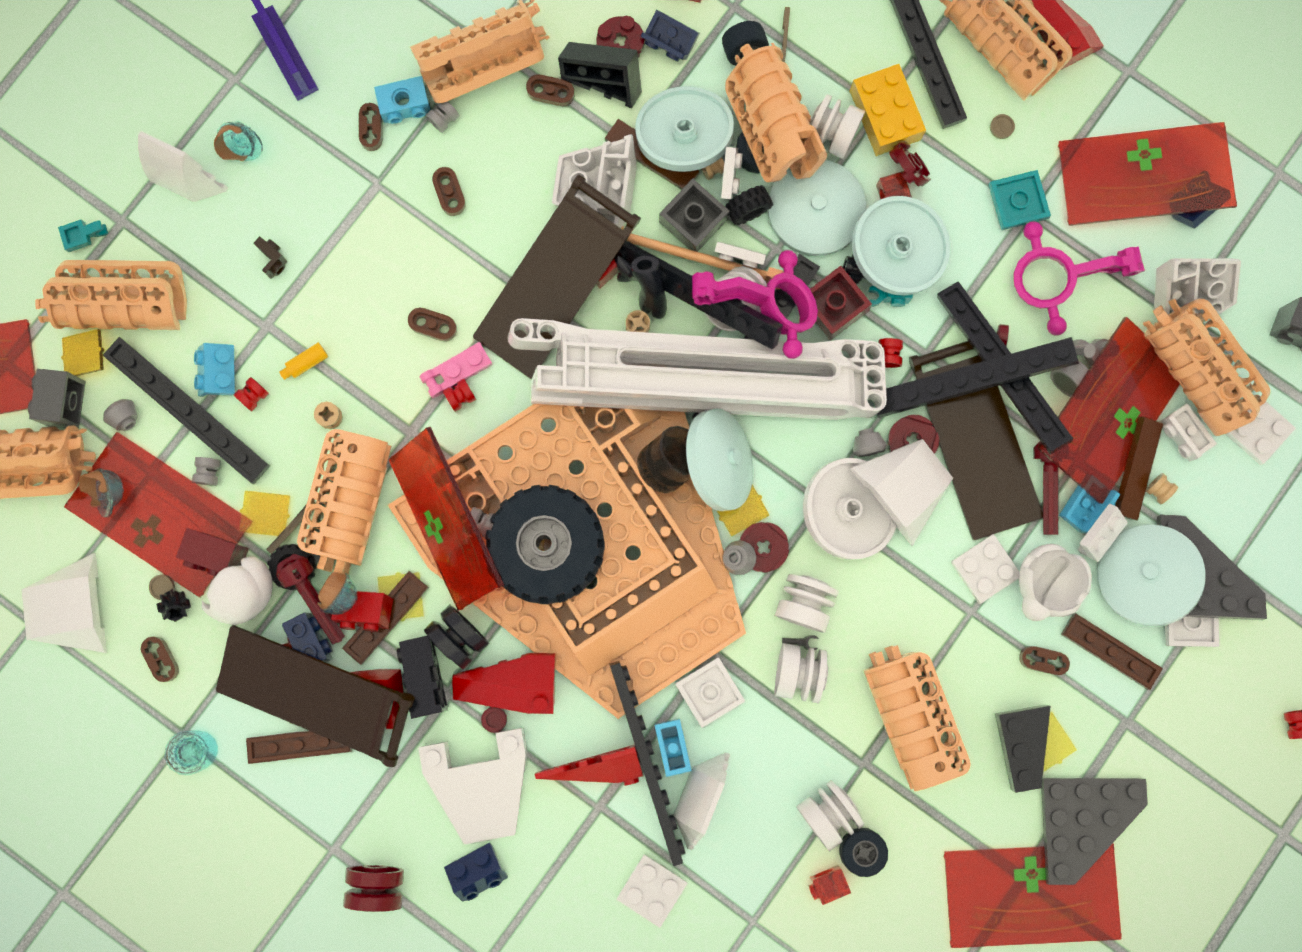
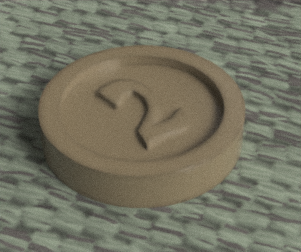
M1006 114L995 116L990 123V131L998 139L1010 137L1015 130L1014 120Z
M165 574L156 575L149 582V592L157 600H161V594L164 595L171 589L175 590L174 581Z

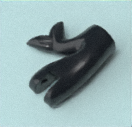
M617 256L616 265L620 271L617 275V281L638 282L641 286L638 298L640 310L646 314L651 312L654 318H664L667 312V299L660 276L658 259L652 256H640L630 264L621 256Z

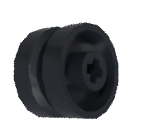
M449 604L440 613L442 620L449 628L447 629L440 622L432 621L424 629V632L441 653L461 669H465L473 661L472 654L465 645L473 651L481 653L490 643L467 618Z

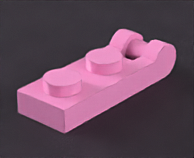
M478 342L435 368L425 371L419 378L423 384L426 383L428 386V393L431 398H435L443 394L442 390L448 387L453 388L461 379L464 378L466 381L493 364L481 343ZM441 375L445 382L437 384L435 378Z

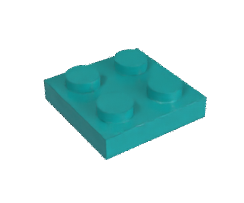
M1038 170L990 181L988 184L1001 230L1026 225L1031 221L1046 220L1051 217Z

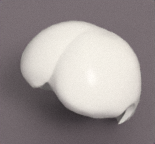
M1053 543L1038 546L1028 553L1023 559L1019 570V588L1023 597L1021 606L1024 616L1031 621L1038 622L1048 617H1065L1077 612L1091 589L1092 573L1087 561L1079 555L1068 553L1064 547Z
M249 556L241 559L240 566H230L222 569L209 586L207 598L210 604H205L201 599V607L204 613L218 622L229 625L243 624L255 618L265 609L272 597L273 581L268 567L262 560Z

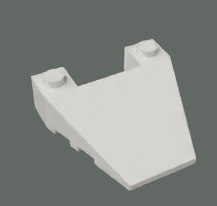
M524 727L495 733L499 759L452 767L448 741L418 747L422 774L464 845L516 835L528 755Z

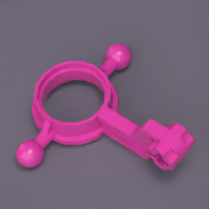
M1031 221L1024 226L1023 234L1031 241L1033 250L1027 252L1018 261L1013 275L1014 287L1018 296L1030 306L1039 309L1047 308L1050 318L1047 323V330L1050 334L1059 336L1066 331L1067 323L1065 319L1060 317L1057 306L1064 303L1073 294L1077 278L1100 272L1112 274L1120 271L1123 277H1129L1144 272L1145 268L1139 246L1118 251L1117 256L1112 255L1074 265L1072 259L1062 250L1042 247L1040 237L1043 234V227L1040 223ZM1038 259L1057 261L1063 266L1067 274V285L1059 296L1052 299L1041 300L1035 298L1026 291L1023 285L1022 276L1025 269Z
M792 250L781 252L778 257V263L783 268L784 273L773 276L767 286L742 277L718 282L715 281L714 274L708 271L703 273L697 272L692 275V294L695 304L710 305L711 303L714 304L737 298L759 306L762 314L783 325L781 334L787 335V341L783 344L782 350L784 355L790 359L798 358L803 351L802 343L797 340V332L802 333L812 328L817 321L818 313L816 300L810 288L794 275L793 268L797 265L798 258ZM775 288H780L787 292L794 300L799 311V323L789 321L780 312L775 302Z

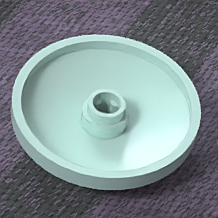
M692 86L670 88L653 96L641 108L635 124L636 139L644 156L661 168L682 172L699 170L719 160L726 153V147H730L734 136L733 115L727 103L709 90Z
M825 160L810 178L796 179L790 168L786 170L787 174L782 180L776 181L773 184L769 195L773 206L768 210V219L775 235L789 249L806 256H828L846 248L852 242L853 231L858 219L866 211L865 194L857 178L842 165L829 160Z
M891 196L875 202L860 216L852 235L853 256L860 272L875 287L890 294L912 295L926 290L943 275L949 263L951 246L945 224L931 207L911 197Z
M718 408L703 411L694 418L687 435L686 457L690 477L697 493L709 507L717 511L734 510L745 503L752 487L753 460L750 445L743 428L729 412Z
M1140 525L1120 533L1100 559L1098 582L1105 601L1120 617L1142 626H1164L1182 619L1197 605L1205 587V566L1196 546L1182 533L1162 525Z

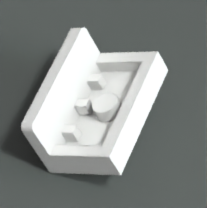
M1188 403L1160 421L1163 423L1164 433L1175 441L1178 446V452L1184 459H1188L1189 462L1202 457V454L1217 445Z
M1109 504L1079 543L1078 551L1080 554L1097 562L1100 561L1128 523L1118 507Z

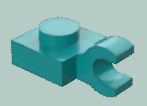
M80 219L58 227L64 250L67 252L92 245L91 237H101L109 234L106 224H101L100 220L86 225V222Z
M871 286L868 289L869 293H875L878 296L876 300H869L872 303V307L878 306L882 301L890 303L894 307H903L905 304H909L913 298V294L894 295L884 292L875 286Z

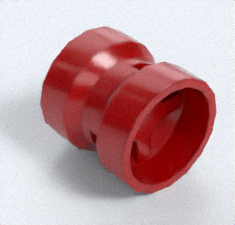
M895 338L879 339L878 343L884 349L885 368L902 367L903 358L900 356V351L903 349V340Z
M250 377L245 382L243 389H238L233 395L252 412L257 407V402L260 399H265L269 392Z
M464 378L457 382L454 390L451 387L442 390L454 412L462 409V402L465 404L477 400Z
M1302 710L1285 712L1284 718L1289 724V729L1287 730L1288 738L1302 739Z

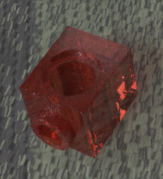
M902 172L879 178L876 188L880 200L891 196L912 198Z
M839 865L810 876L812 884L808 885L811 895L814 900L819 899L822 905L851 894Z

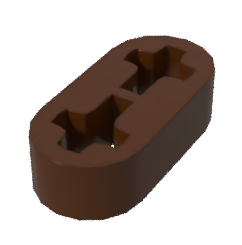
M369 102L363 104L359 109V141L367 151H376L383 142V119L380 115L379 107ZM372 110L375 115L372 116V124H369V120L365 115H369V111ZM369 130H372L374 137L377 139H373L372 143L369 144L366 139L369 138Z
M160 637L146 638L142 642L140 650L153 677L159 682L173 681L179 673V668L167 643ZM151 642L159 644V647L156 649L159 657H157L156 653L149 652V649L152 647ZM161 661L164 666L171 667V670L168 671L169 676L160 674L163 670Z
M1028 646L1019 655V660L1023 667L1051 675H1063L1070 667L1069 658L1065 654L1049 649ZM1034 651V656L1042 658V661H1034L1031 665L1030 660L1026 659V655ZM1059 657V662L1063 663V666L1055 671V666L1047 664V661L1056 660Z

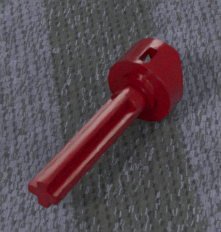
M1039 441L1033 447V459H1040V462H1044L1043 535H1059L1058 462H1061V459H1068V446H1064L1054 452L1053 456H1049V452Z
M293 554L277 565L278 580L285 588L295 585V588L332 645L341 642L345 638L344 633L339 628V625L331 620L332 614L328 608L323 610L317 605L318 602L321 603L318 593L307 578L314 570L313 566L306 557Z

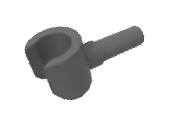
M808 635L799 639L782 637V643L803 646L808 650L810 647L808 644L811 638H819L815 635Z

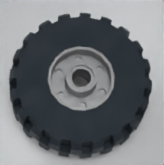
M534 485L529 489H521L515 492L514 496L508 500L505 499L500 504L501 507L496 513H493L490 522L494 523L492 531L486 530L485 554L486 558H488L492 574L502 587L514 596L527 602L552 604L561 603L575 595L577 596L592 583L602 565L605 543L600 521L584 499L577 496L573 491L559 488L556 485ZM544 539H550L552 542L551 547L546 551H541L539 549L540 542Z

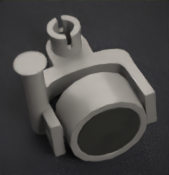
M1083 339L1073 340L1076 354L1084 356L1092 374L1079 361V364L1051 371L1050 378L1053 384L1063 394L1074 399L1085 400L1089 391L1105 370L1102 362L1108 356L1114 357L1118 353L1119 348L1118 345H1115V341L1094 339L1091 343H1088ZM1106 371L1099 379V381L1096 383V385L1094 386L1086 400H1088V398L1096 390L1099 384L1106 378Z

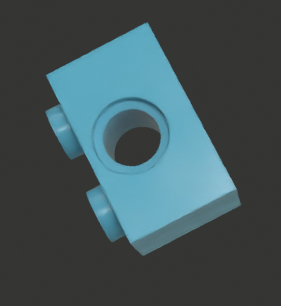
M422 76L374 87L380 115L384 123L396 124L409 117L421 118L431 110ZM401 99H409L407 104L398 105Z
M680 719L654 724L666 777L692 771Z

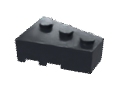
M568 42L558 57L562 80L588 91L591 88L604 93V97L611 100L613 97L625 102V106L631 109L642 93L637 50Z
M428 636L399 642L400 648H397V657L399 663L403 665V685L407 693L415 697L413 706L409 708L411 719L448 711L434 642Z

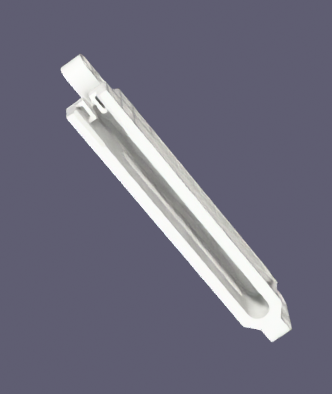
M523 318L517 319L511 324L507 337L509 344L515 349L548 351L552 348H557L556 366L537 365L531 380V404L696 413L718 408L733 415L840 420L853 417L871 418L885 407L887 401L884 349L881 344L875 341L842 339L818 343L801 342L803 346L802 354L798 358L790 359L784 355L782 350L783 344L786 341H778V345L774 349H770L753 339L586 329L554 320ZM521 330L526 333L527 337L520 338L514 332ZM548 332L553 338L544 339L540 333ZM842 351L847 352L848 355H849V358H846V357L842 354ZM866 352L872 355L873 360L867 357ZM867 376L874 380V384L868 381ZM868 400L873 401L875 408L869 405Z

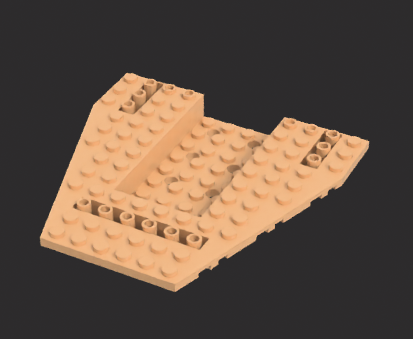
M533 404L432 469L430 473H426L408 490L409 492L388 504L419 555L432 572L534 653H555V669L617 719L625 715L609 665L610 663L619 661L621 666H627L631 680L626 681L629 691H635L638 704L640 705L746 634L729 571L723 564L722 556L724 551L712 508L701 499L690 477L686 457V442L690 427L685 412ZM546 419H552L556 422V427L551 432H545L541 428L542 422ZM502 447H510L513 450V455L510 459L502 460L499 458V450ZM574 461H580L584 465L583 472L578 475L572 474L569 470L570 464ZM534 485H556L559 488L573 491L590 505L596 513L603 530L605 549L602 565L596 574V587L593 589L585 588L583 592L567 601L552 604L531 603L514 596L501 586L489 568L490 565L485 554L486 539L480 533L475 532L472 534L465 531L464 526H466L473 507L481 509L486 514L496 513L501 507L500 504L505 499L508 500L514 496L515 492L521 489H529ZM603 503H607L612 507V513L608 517H601L597 513L598 507ZM428 510L433 520L439 517L443 528L439 530L443 542L439 545L434 534L428 537L424 528L429 524L424 514ZM431 521L430 523L433 525H430L432 531L436 532L435 523ZM542 540L539 544V549L541 551L548 550L552 544L551 540ZM630 546H636L640 549L641 555L637 560L632 561L626 557V550Z

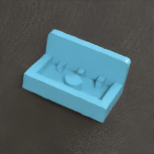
M203 343L194 352V364L197 365L198 375L196 374L194 378V388L198 390V396L204 397L207 394L232 396L235 393L234 345Z
M1085 474L1059 516L1078 532L1087 534L1109 504L1115 506V502L1120 494L1115 490L1107 489L1092 475Z

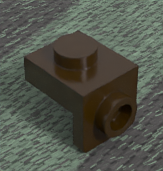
M259 236L253 244L270 259L262 271L272 279L284 271L285 264L288 261L278 252L281 248L269 238L266 242Z

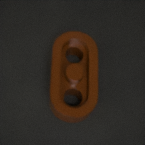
M536 74L531 76L526 83L527 94L534 101L564 107L571 104L575 97L573 85L559 78ZM537 87H542L543 91L538 93L535 92V89ZM561 92H565L567 94L564 98H561L558 95Z
M449 167L438 168L433 173L432 182L442 210L449 216L460 215L466 207V202L456 173ZM444 179L450 180L449 184L443 185L441 183ZM452 201L458 202L456 207H450L449 204Z
M421 307L413 309L408 315V325L415 333L443 342L450 341L456 336L457 325L450 316ZM420 318L426 319L425 324L422 326L417 325V321ZM443 326L449 327V331L447 333H441V328Z

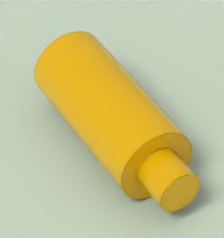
M317 342L284 363L286 368L279 371L284 380L290 376L296 378L329 356L322 345Z

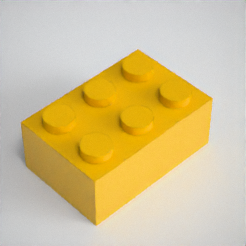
M900 64L853 80L849 91L855 106L865 111L861 121L875 156L890 152L902 140L912 144L922 139L926 128Z

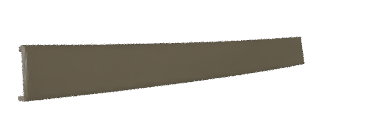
M785 7L782 27V29H784V34L781 49L783 53L782 62H785L790 7Z
M306 505L268 546L266 550L270 554L274 553L275 549L302 522Z

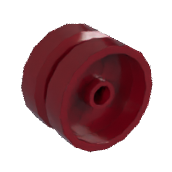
M384 865L347 867L345 869V883L355 888L349 889L344 893L343 907L349 910L365 912H386L401 909L403 894L391 888H396L403 884L404 869Z

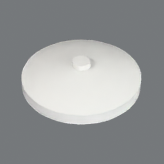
M857 458L839 459L821 467L810 479L803 499L804 520L813 540L828 554L845 560L863 559L878 553L889 543L897 526L872 492L865 488L850 470L853 466L867 462Z

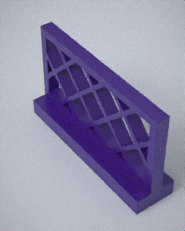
M251 0L257 10V13L251 17L297 101L318 91L319 89L273 5L264 8L260 0Z

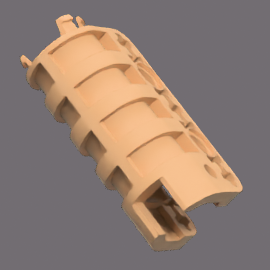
M518 0L516 6L507 10L505 7L495 10V15L486 19H483L482 16L472 20V25L460 29L457 26L449 30L450 34L439 39L437 36H433L410 46L412 54L420 67V73L435 103H444L544 59L545 55L540 41L544 39L547 41L550 37L549 35L545 36L546 32L543 26L534 27L532 17L540 12L538 4L533 3L535 0H530L527 3Z
M939 0L947 7L944 11L945 17L949 18L956 25L957 30L970 40L972 46L979 53H982L993 69L997 70L1005 78V82L1023 101L1041 90L1072 57L1070 45L1028 0H1015L1013 7L1008 6L1004 0H953L952 2L950 0ZM1022 6V8L1018 10L1019 12L1016 13L1015 10ZM1025 14L1030 16L1027 23L1023 20ZM1035 24H1038V25H1039L1038 27L1034 28V29L1031 31V28L1034 27L1033 25H1035ZM1039 30L1047 32L1048 40L1046 43L1037 37ZM1055 42V44L1052 45V48L1048 47L1050 44ZM1061 49L1063 53L1061 58L1058 59L1056 57L1057 51ZM1044 59L1048 61L1046 66L1043 63Z
M771 43V46L761 47L753 50L749 44H745L740 48V52L743 53L744 57L740 59L738 55H735V61L738 64L728 76L725 90L761 176L766 182L780 181L787 174L786 170L790 168L796 179L810 178L825 162L827 152L816 128L810 125L811 116L807 107L800 103L801 93L797 85L791 82L792 73L788 64L782 62V50L775 46L774 43Z
M64 260L57 267L55 277L50 278L42 289L44 298L35 300L36 309H46L48 316H39V321L41 323L50 322L55 329L72 327L74 329L98 328L101 330H112L113 328H123L125 330H137L139 328H148L149 330H180L178 320H186L187 298L182 270L178 264L172 261ZM68 269L69 273L74 274L72 275V277H70L67 272H64V270ZM87 269H96L100 277H91ZM115 270H118V272H119L120 274H124V275H123L122 277H119V274H118V273H114V271H115ZM137 270H147L150 273V278L140 277ZM166 270H169V273L172 274L173 277L170 278L169 275L164 272Z
M1199 298L1180 308L1176 303L1177 301L1172 299L1168 301L1173 309V312L1170 314L1164 311L1162 305L1154 309L1153 313L1156 316L1157 322L1153 325L1149 320L1143 322L1144 327L1146 326L1148 329L1143 336L1153 345L1154 351L1160 360L1165 362L1174 380H1177L1182 386L1184 394L1194 403L1198 409L1197 412L1213 435H1224L1254 421L1260 412V406L1270 396V387L1208 300ZM1196 308H1197L1198 310L1203 309V310H1204L1203 315H1202L1201 313L1196 314V313H1195ZM1208 319H1211L1205 325H1203L1204 320L1207 321ZM1207 328H1218L1221 336H1210ZM1225 349H1226L1227 351L1232 350V351H1233L1232 356H1231L1230 354H1226V355H1225V354L1223 353L1224 350H1225ZM1236 369H1246L1249 372V377H1239ZM1253 391H1255V392L1261 391V392H1262V395H1261V396H1259L1258 394H1257V395H1253L1252 392H1253Z
M75 425L67 426L65 430H59L55 426L42 427L40 431H33L31 428L16 429L13 433L0 430V499L64 495L74 491L78 485L82 470L88 472L93 469L91 466H84V462L94 463L96 460L95 452L84 451L81 434L87 430L84 428L79 430ZM43 482L41 485L33 486L36 483Z
M333 429L326 434L297 538V543L301 550L320 556L319 563L317 564L318 569L332 572L334 562L337 560L333 572H339L348 576L351 564L362 565L387 471L386 465L392 447L388 445V442L340 429ZM328 460L326 470L324 471V463ZM337 465L336 471L331 473L332 467ZM313 510H315L311 521L310 514ZM324 513L323 520L318 523L319 516Z
M898 645L884 648L889 659L885 661L882 651L870 653L869 657L873 666L863 671L900 769L904 771L910 789H914V791L924 790L965 775L971 766L970 759L930 657L922 652H911L901 655ZM918 660L919 664L916 665V668H913V664ZM926 682L928 684L929 689L928 692L924 695L922 692V685ZM935 708H936V709H937V712L934 714V717H935V718H933V717H932V714L935 712ZM946 732L947 740L942 743L941 735Z

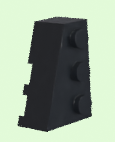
M1044 704L995 713L1010 790L1015 793L1042 788L1050 705Z

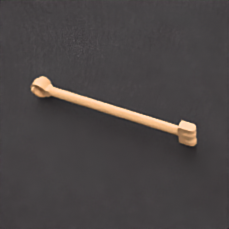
M632 233L627 239L628 242L634 245L728 271L740 266L749 267L759 273L764 281H766V284H768L773 276L784 273L782 270L769 267L768 271L753 268Z

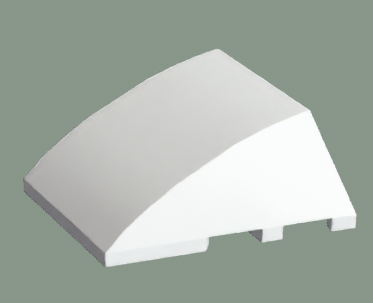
M143 131L139 132L137 142L139 159L142 169L150 182L193 203L225 193L229 189L225 184L216 181V177L213 174L202 170L203 166L186 152Z
M632 134L624 136V139L615 142H603V145L591 149L583 148L560 155L558 157L552 204L559 206L570 189L572 182L580 174L586 179L585 182L631 213L637 171ZM579 190L575 195L618 227L622 228L625 224L622 219Z
M1172 258L1156 268L1154 309L1162 305L1164 311L1170 314L1173 312V309L1168 302L1169 300L1175 299L1181 308L1200 298L1208 300L1218 314L1237 304L1241 260L1236 258ZM1196 308L1195 313H1201L1203 315L1204 310H1198Z
M923 439L850 468L862 485L872 492L897 524V529L911 546L914 545L953 480L951 474Z
M96 553L21 589L26 640L107 653L105 628H101L95 579L99 578Z
M727 752L692 766V771H690L673 815L687 849L691 851L698 844V841H701L705 836L725 786L726 770L730 754Z

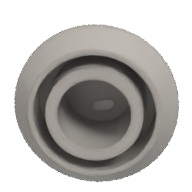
M120 399L107 407L103 413V421L116 430L128 431L137 423L138 415L132 400Z
M873 428L858 431L859 436L855 437L853 453L857 457L871 456L885 451L887 444L879 432H874Z
M733 541L724 549L722 556L723 564L730 573L745 575L755 566V550L745 541Z

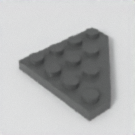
M1160 514L1157 517V525L1172 528L1191 540L1200 552L1204 562L1205 587L1203 594L1194 609L1185 617L1260 621L1267 619L1266 594L1186 516Z
M1042 779L1041 793L1046 884L1075 885L1148 805L1146 779Z

